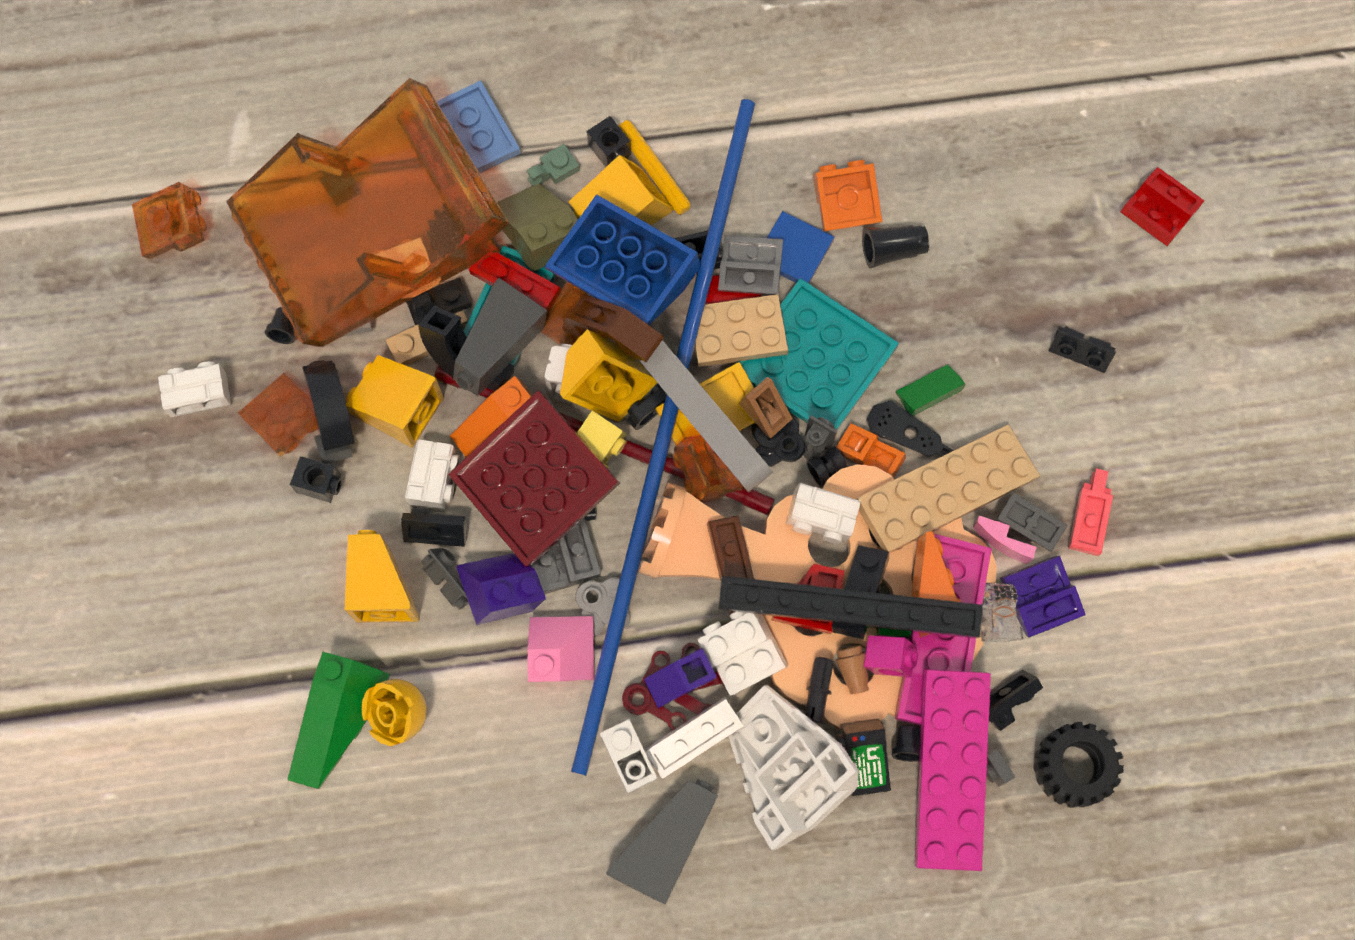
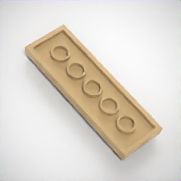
M1008 424L857 497L856 500L861 502L859 511L882 550L891 553L917 540L926 532L935 531L1035 481L1040 477V474Z

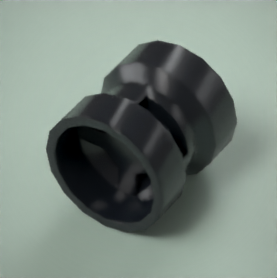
M835 446L827 449L823 456H815L806 461L810 474L820 487H823L825 482L840 469L848 467L844 457Z

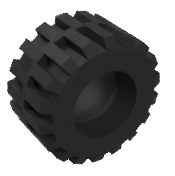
M1075 722L1056 729L1039 744L1041 746L1040 749L1035 752L1034 758L1038 760L1034 764V772H1039L1040 777L1036 778L1038 785L1043 784L1046 789L1043 792L1048 797L1054 796V802L1058 804L1065 803L1067 807L1071 808L1081 806V808L1087 807L1110 797L1115 792L1113 790L1114 787L1119 786L1122 780L1118 778V775L1124 773V765H1119V760L1123 759L1122 752L1116 753L1114 746L1118 745L1115 739L1109 741L1106 738L1109 733L1104 729L1096 730V725L1091 723L1083 725V722ZM1069 747H1077L1084 750L1093 762V776L1086 784L1073 781L1064 771L1062 764L1063 754Z

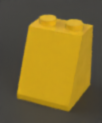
M621 155L613 160L568 202L574 209L573 213L579 219L597 194L651 226L674 210L639 165Z
M377 355L375 360L369 362L364 368L363 378L358 386L353 387L346 397L347 409L352 416L413 448L443 401V394L435 377Z
M359 530L357 534L348 535L345 611L356 623L419 622V614L391 549L382 536L373 530Z

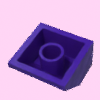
M514 553L464 563L456 567L476 625L530 613L546 600L536 570L530 565L525 567Z

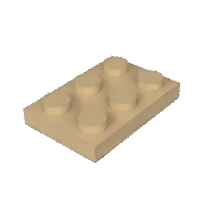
M778 294L706 304L695 342L698 367L787 355L788 347Z

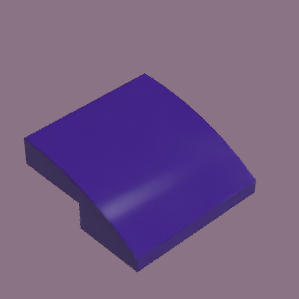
M1053 556L1000 577L1004 589H1006L1005 586H1014L1013 588L1016 589L1017 593L1013 594H1017V600H1009L1028 638L1086 615L1076 586L1070 584L1060 556Z

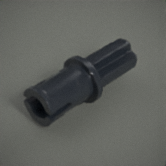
M825 657L815 658L810 687H806L809 694L805 715L817 723H824L827 697L832 692L829 691L833 660Z

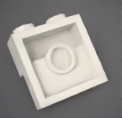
M734 612L730 615L731 622L724 626L721 625L720 621L704 628L705 636L697 639L712 668L716 667L730 696L788 667L762 614Z

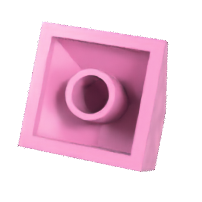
M593 616L530 617L528 682L594 680Z

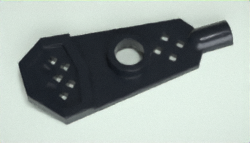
M892 400L875 405L866 419L871 433L930 457L938 454L942 457L954 451L942 444L939 434ZM908 429L913 430L916 435L915 438H906L905 431Z

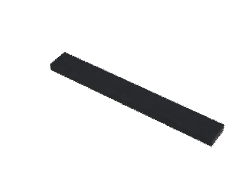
M722 576L718 610L980 638L983 605Z

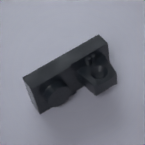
M460 277L405 299L415 326L423 320L434 305L453 314L472 307Z
M413 507L411 513H403L402 515L403 542L465 547L467 539L465 516L432 515V508Z
M1021 670L990 692L989 721L996 729L1002 731L1013 723L1015 718L1011 709L1016 705L1019 706L1030 701L1037 692L1043 689L1038 677L1025 670Z

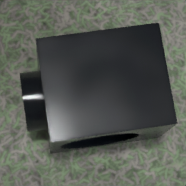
M611 116L587 130L588 146L605 167L619 155L626 159L631 155L630 140ZM607 143H615V144H617V145L614 146V147H606V146H605Z
M300 456L289 485L298 494L331 503L333 496L338 495L340 492L342 478L335 466ZM319 475L325 476V480L321 485L312 486V481L315 477Z

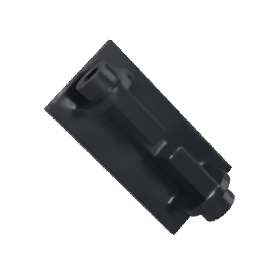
M1059 326L1057 328L1049 352L1097 371L1106 372L1116 354L1115 348L1111 347V343H1106L1090 337L1089 340L1083 339L1085 334L1070 329L1068 326L1064 328Z

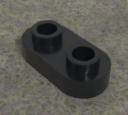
M659 384L651 390V395L645 401L639 400L629 408L627 422L635 430L641 429L658 414L655 408L665 403L667 393Z

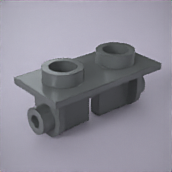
M810 415L804 435L807 442L803 456L807 460L815 456L819 457L824 449L827 450L833 447L837 430L834 429L831 422L825 418L818 417L817 419Z
M444 548L429 549L430 555L421 561L423 571L435 585H439L444 579L448 582L440 591L452 607H457L461 610L469 602L466 599L467 597L456 568L458 566L456 564V557Z

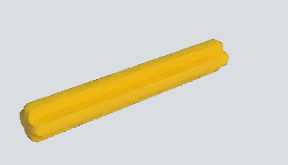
M630 120L620 123L618 126L631 142V151L676 213L682 215L691 208L690 201Z

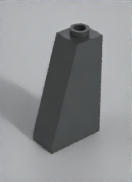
M498 278L455 360L453 380L462 389L469 390L478 396L544 329L547 310Z
M697 779L695 783L688 780L608 868L606 875L666 905L716 802L718 795L713 793L715 787L700 779Z

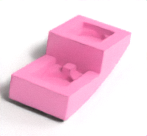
M982 516L977 518L973 529L996 550L1025 564H1028L1033 559L1036 546L1006 537L1010 525Z

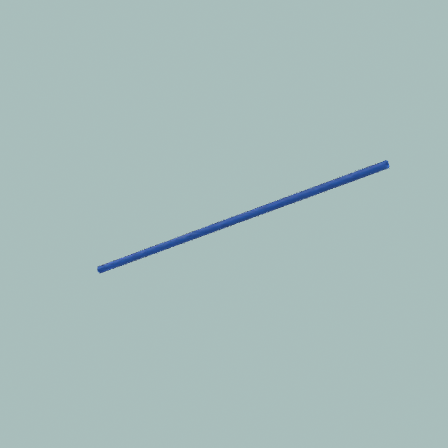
M743 99L740 103L700 261V269L696 276L676 355L687 370H689L755 108V102L748 99ZM666 395L571 769V772L587 776L679 410L668 395Z

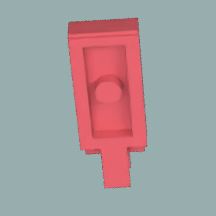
M1096 468L1095 472H1092L1090 483L1083 484L1079 493L1068 549L1095 556L1101 555L1113 499L1111 489L1105 488L1108 471Z

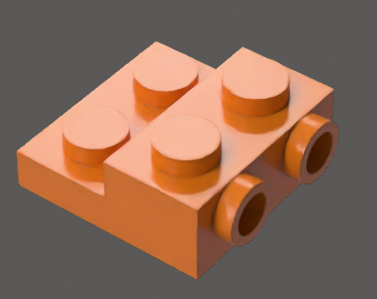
M865 160L848 162V168L837 169L836 164L819 167V172L813 174L816 200L820 207L824 232L882 222L874 163L865 165Z

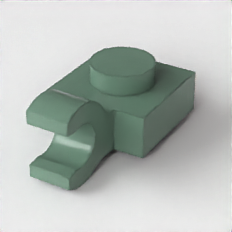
M562 144L539 157L541 165H534L527 170L529 175L527 180L534 186L539 183L542 184L551 178L556 185L579 172V164L567 147Z

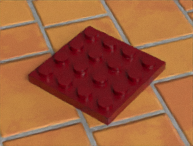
M540 391L533 394L448 474L525 567L532 566L621 484Z

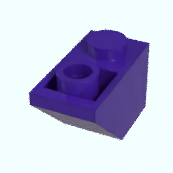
M703 648L648 676L644 681L657 707L660 708L715 680L717 676Z

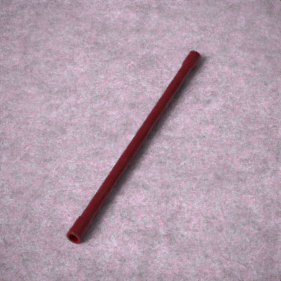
M439 365L437 366L434 374L437 380L456 388H461ZM485 388L479 396L488 398L495 391ZM559 412L572 428L578 432L584 422ZM624 439L626 444L620 453L649 465L652 450ZM668 456L666 458L664 472L733 499L750 509L769 516L775 498L755 490L748 492L744 487Z

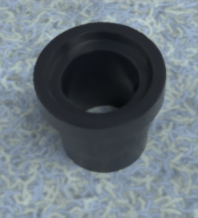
M277 308L271 323L266 326L265 335L277 343H293L296 337L294 330L298 318L297 313L288 308Z
M911 725L897 727L895 747L892 748V758L905 762L920 761L921 729L919 727Z

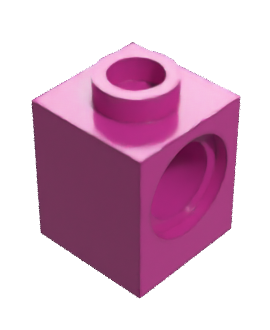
M868 635L864 662L866 669L875 675L912 677L913 668L916 667L918 661V653L914 644L902 637Z

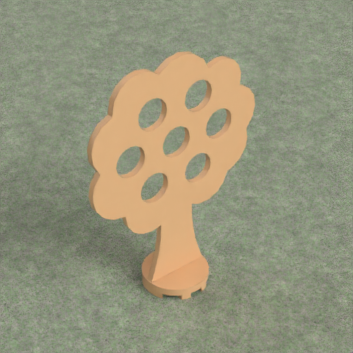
M857 464L840 469L825 482L822 489L857 499V497L895 479L892 475L875 466ZM668 482L662 495L670 498L664 497L651 526V529L654 530L642 554L643 557L649 558V562L643 561L638 573L653 578L702 577L720 580L707 522L725 517L686 491V488ZM793 495L785 497L772 508L765 521L764 534L741 526L754 579L798 584L814 563L818 564L810 556L808 549V540L811 534L797 533L793 530L792 525L786 524ZM858 511L853 534L847 540L849 546L848 556L840 566L832 567L845 571L842 589L845 587L858 545L882 550L871 539L869 527L860 511ZM962 518L933 531L934 534L988 547L982 539L964 530ZM918 539L901 549L889 553L890 558L882 582L889 588L891 595L911 597V578L915 566ZM992 551L983 600L990 595L994 587L993 585L996 583L997 565ZM763 615L788 665L785 669L771 675L773 684L783 697L798 705L806 706L809 691L806 690V687H810L816 657H825L833 660L836 650L848 644L861 645L866 650L868 635L877 636L876 628H867L864 640L837 633L807 636L798 632L793 625L772 621V615ZM983 616L980 638H976L973 660H975L984 643L985 623ZM832 669L829 691L832 692L827 697L824 720L841 730L840 724L871 719H879L881 721L887 714L895 717L902 677L875 675L873 673L868 681V691L850 694L847 685L839 681Z

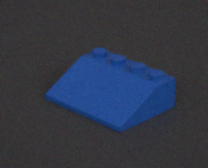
M596 194L549 259L545 268L594 298L627 309L643 322L650 325L686 289L700 269L698 253L695 250Z

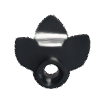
M794 417L771 439L765 435L756 423L751 427L752 434L759 444L755 450L769 467L775 466L781 461H798L805 452V442L799 435V424ZM794 443L793 448L785 449L787 444Z

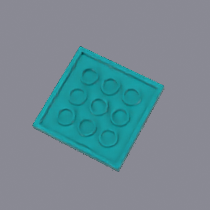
M800 278L780 304L788 354L737 361V363L740 362L754 388L765 378H771L788 411L808 424L810 415L817 419L822 417L831 422L835 430H838L898 348L899 343Z

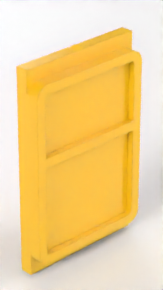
M740 362L700 383L739 431L755 423L739 405L740 401L754 389ZM664 403L655 408L660 418ZM679 409L672 440L683 460L687 461L711 447Z

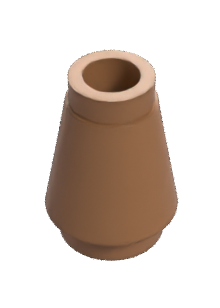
M854 645L836 650L838 658L835 661L849 688L850 694L868 691V672L864 667L866 652H863L862 646Z

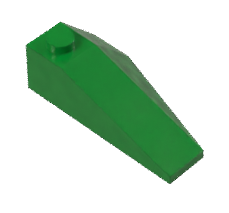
M322 651L311 684L288 781L316 789L321 788L342 759L343 753L353 739L357 738L362 731L361 728L367 722V720H363L362 700L365 692L377 683L389 680V673L352 659Z

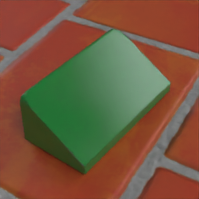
M947 364L897 390L895 393L906 411L915 416L961 392L966 384Z

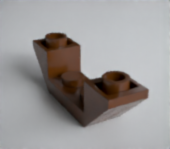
M586 294L582 295L566 317L562 326L565 332L578 337L588 329L598 335L614 340L626 355L644 362L650 359L664 339L662 334L627 309Z

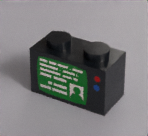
M871 719L840 724L841 735H837L836 740L843 746L859 770L857 789L851 795L859 796L891 791L885 729L880 720Z

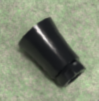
M913 225L888 228L865 227L862 233V248L868 267L872 269L889 262L928 253L929 235L926 227Z

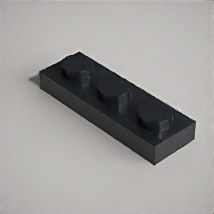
M858 545L844 589L879 593L890 558L889 552ZM834 622L832 624L833 633L864 640L868 626Z

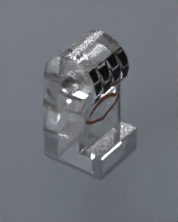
M986 583L982 603V642L1023 640V628L1017 626V591L1014 585L1009 583Z

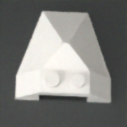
M764 685L737 712V715L743 722V727L728 737L736 763L741 764L746 782L743 783L746 794L750 793L755 812L752 813L754 822L771 850H777L815 828L857 789L859 770L837 740L768 685Z

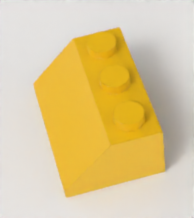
M587 329L567 350L560 395L563 399L620 422L628 414L629 408L641 400L655 386L657 381L638 359L626 355L615 342Z

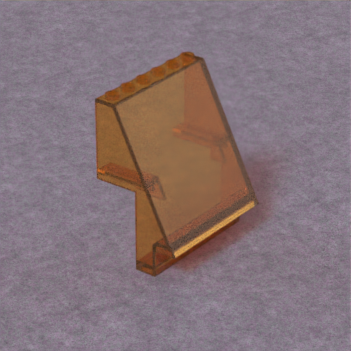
M408 78L336 147L297 133L226 201L232 212L233 220L239 225L244 234L246 244L251 247L257 258V265L264 271L269 281L270 289L278 297L283 313L293 325L295 336L302 344L324 347L499 252L500 250L492 238L509 224L428 86L411 78Z

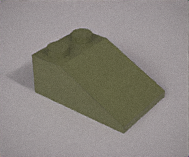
M540 183L488 206L489 211L532 272L545 267L578 220L568 205Z

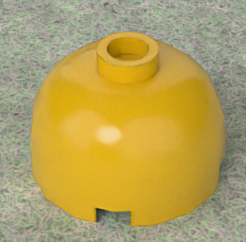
M390 679L377 683L365 692L362 700V716L364 721L369 720V724L372 727L369 733L381 744L394 746L410 740L421 731L427 718V705L419 688L411 682L401 679Z

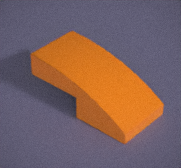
M852 423L836 446L842 455L854 463L875 466L892 475L893 478H895L906 459L904 452L878 441L877 435Z

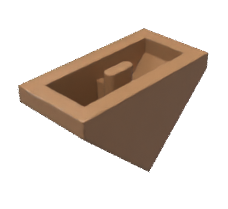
M769 377L765 378L739 403L742 409L770 439L792 420L778 390Z

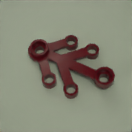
M687 643L682 649L681 658L686 656L685 651L688 648H694L697 651L700 647L695 643ZM657 651L652 655L651 665L641 682L631 684L624 690L622 702L624 708L629 713L643 715L648 712L667 723L669 729L673 731L676 728L671 724L672 718L680 717L684 724L687 722L685 715L681 712L672 713L663 706L658 708L644 681L648 676L670 665L668 653ZM664 656L667 659L664 666L656 665V657ZM716 671L717 678L693 691L719 684L725 685L718 671ZM641 694L644 697V702L641 705H635L632 702L634 695ZM688 694L673 700L696 715L712 705L704 704Z

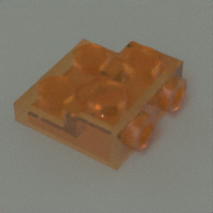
M177 182L132 204L143 257L150 260L171 249L182 252L205 241L203 232L207 230V224L203 217L199 215L198 206L201 205L202 201L195 189Z
M285 373L279 376L238 412L245 422L279 457L291 453L297 448L299 441L306 434L313 433L318 429L311 399Z
M701 435L685 437L674 448L673 462L677 468H682L686 477L684 483L686 491L702 503L721 499L727 493L745 489Z

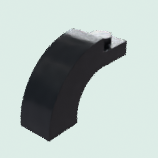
M434 305L418 324L420 337L433 360L453 378L455 360L467 336L462 329L460 316ZM509 364L486 388L496 391L504 385L514 374V365Z
M318 360L303 366V373L324 450L354 444L352 427L335 363L332 360Z

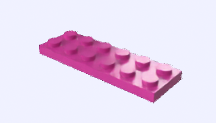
M934 534L935 538H938L942 544V559L945 567L953 575L954 586L952 587L956 598H959L963 603L982 605L992 548ZM911 631L909 641L916 646L918 661L916 667L913 668L912 677H902L895 715L896 720L921 725L924 669L971 672L976 638L931 634L920 638L918 632Z
M924 669L915 867L982 871L991 673Z

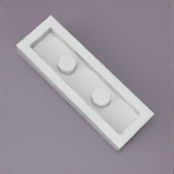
M724 697L647 747L645 753L663 779L743 727V722L726 697Z

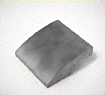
M724 235L718 291L777 295L783 239Z
M584 518L531 566L537 572L544 594L565 589L601 575Z

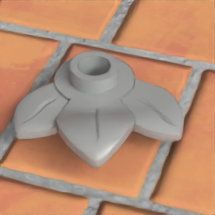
M608 578L601 583L586 581L576 591L575 599L577 605L582 609L581 616H593L594 636L596 637L602 632L604 625L609 623L620 579ZM589 591L596 592L597 599L595 602L589 603L587 601L586 594ZM629 611L627 613L624 627L630 624Z

